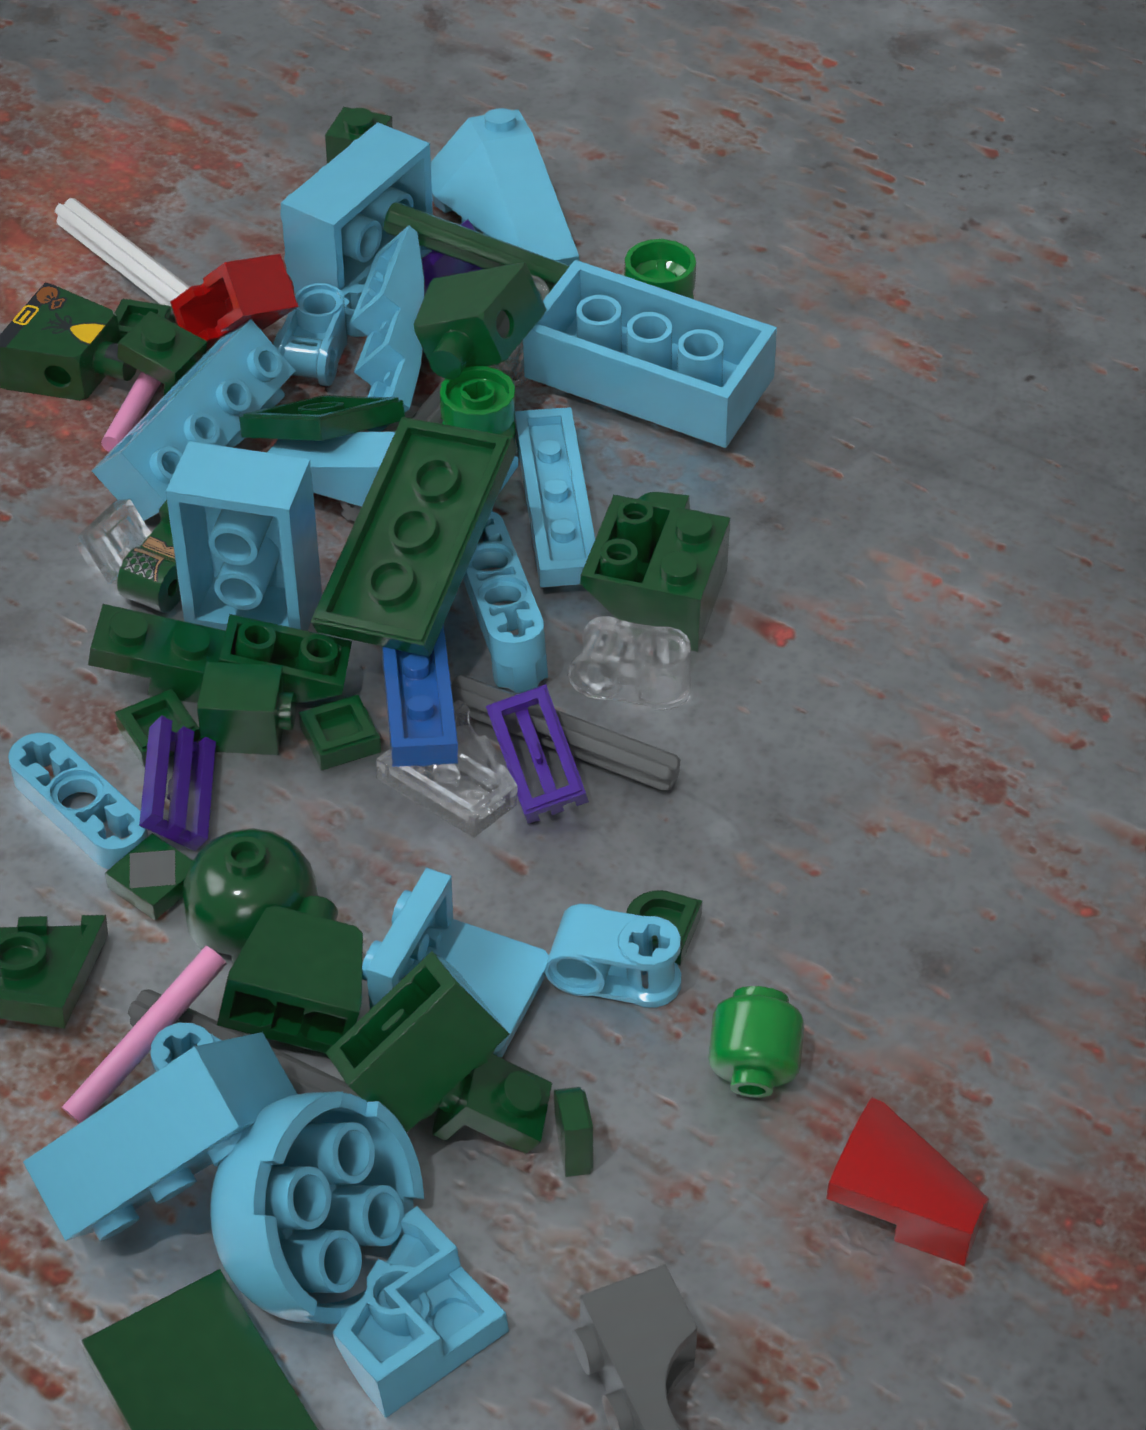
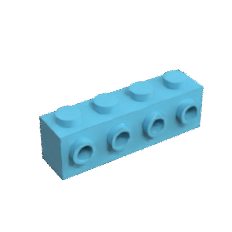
M252 319L246 321L221 337L98 463L92 472L138 523L145 521L159 513L160 507L167 500L166 489L188 442L235 447L245 439V437L241 436L239 417H242L245 413L274 407L285 396L280 387L295 372V369Z

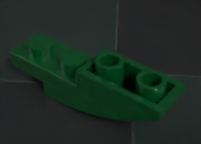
M103 604L90 647L88 665L149 678L150 683L147 695L155 696L173 689L180 701L198 703L207 662L283 665L285 692H295L296 703L342 694L352 641L229 614L225 631Z

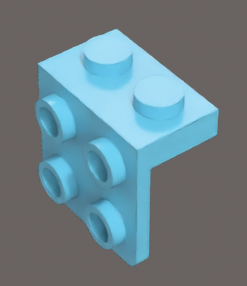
M426 867L413 891L405 890L400 895L393 911L392 926L382 942L374 941L366 953L362 965V980L367 981L369 1009L371 1010L414 967L433 951L450 963L462 975L509 1032V1035L495 1048L493 1053L502 1057L546 976L545 967L549 955L541 948L453 919L452 876Z

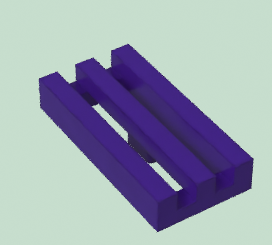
M546 684L486 706L528 824L539 821V814L551 810L552 815L563 812V806L575 802L576 806H580L589 802ZM536 704L540 705L569 784L559 789H556L527 709ZM514 712L544 791L543 795L534 798L531 796L503 716Z
M161 715L149 727L139 826L196 851L208 840L216 741L204 737L199 743L194 742L193 730L183 726L176 733L172 731L173 721ZM171 750L175 753L172 778L168 781L167 799L170 800L167 821L163 819L169 752Z

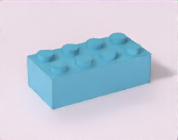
M574 260L543 300L547 309L546 312L523 339L525 378L726 448L774 378L777 327Z

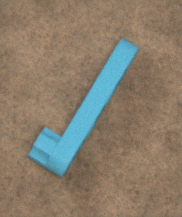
M491 511L480 537L483 542L477 544L463 581L491 655L495 684L498 687L509 688L515 693H521L537 688L543 679L548 678L544 621L504 520L498 513ZM486 568H500L493 571H481ZM505 601L515 602L508 605H492ZM518 629V635H513L509 632Z

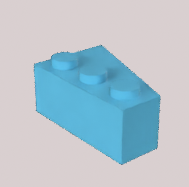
M263 1032L194 1046L33 1154L23 1163L65 1241L95 1232L99 1241H104L135 1224L140 1219L136 1212V1209L153 1199L156 1204L163 1203L193 1186L197 1182L194 1175L211 1164L218 1166L231 1153L242 1131L255 1123L258 1114L264 1107L285 1097L297 1095Z

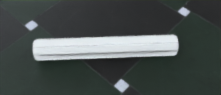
M69 198L65 204L59 203L56 206L55 213L58 214V225L159 304L171 306L170 301L190 287L78 200Z

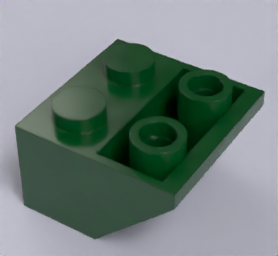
M613 495L582 570L580 584L638 640L698 652L727 572L731 518Z
M431 951L346 1032L326 1054L346 1084L366 1102L379 1101L399 1120L407 1133L420 1120L433 1114L441 1104L442 1099L473 1069L485 1064L494 1053L495 1048L509 1035V1032L462 975L450 963Z

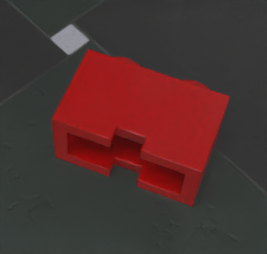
M281 254L224 262L203 277L204 283L189 287L170 301L178 326L206 340V351L221 337L250 319L263 331L298 307L294 295V285L286 272Z

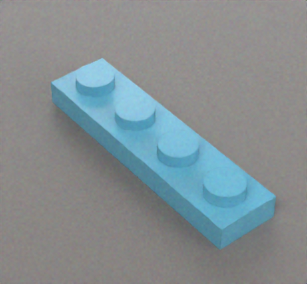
M571 407L515 411L516 440L540 587L580 584L581 573L595 541V534Z

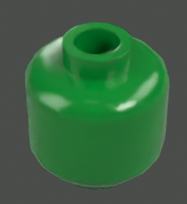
M747 986L736 989L733 997L721 1001L713 1013L708 1061L713 1072L724 1080L731 1082L730 1089L736 1094L756 1098L772 1095L773 1087L791 1082L800 1071L805 1025L801 1012L789 1003L788 996L782 991L763 986Z

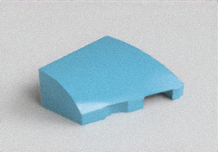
M417 1206L406 1213L401 1221L404 1234L387 1262L380 1259L377 1260L366 1278L367 1289L364 1296L357 1303L348 1307L333 1331L335 1344L349 1369L385 1418L509 1332L506 1312L461 1267L457 1247Z

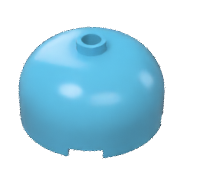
M343 1091L315 1092L288 1096L264 1107L258 1114L255 1123L242 1131L231 1153L219 1163L211 1192L210 1217L214 1243L221 1263L232 1282L252 1303L276 1317L300 1323L338 1324L348 1307L357 1303L364 1296L365 1291L348 1299L332 1303H317V1300L307 1292L343 1293L351 1289L361 1271L362 1256L359 1246H388L391 1244L392 1254L404 1234L401 1221L406 1213L413 1209V1199H424L423 1180L416 1152L399 1120L379 1101L367 1102L358 1096L344 1093Z

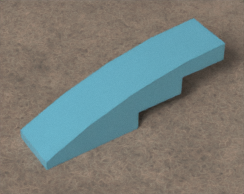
M409 225L376 254L350 322L367 336L354 373L371 385L368 397H399V400H403L404 413L410 409L421 367L422 346L414 332V321L424 299V275L418 233ZM390 424L371 428L368 431L381 432Z

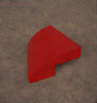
M873 1097L863 1110L829 1180L826 1197L830 1201L896 1224L894 1241L964 1267L989 1202V1198L888 1105Z

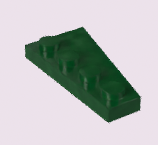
M82 915L81 925L48 926L47 916L18 917L17 927H0V1019L65 1028L108 936L106 915Z

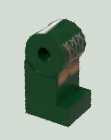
M166 500L159 509L161 522L140 547L133 548L126 555L117 578V590L121 596L163 613L170 612L181 600Z

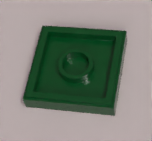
M321 395L245 413L242 417H239L241 436L245 438L324 441L399 422L402 417H405L403 400H399V397Z

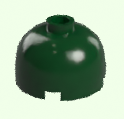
M256 828L230 831L211 840L191 862L183 887L185 916L189 934L201 950L208 946L219 953L231 955L232 963L235 962L267 907L276 905L298 911L305 897L318 896L311 863L301 850L290 840L273 831Z

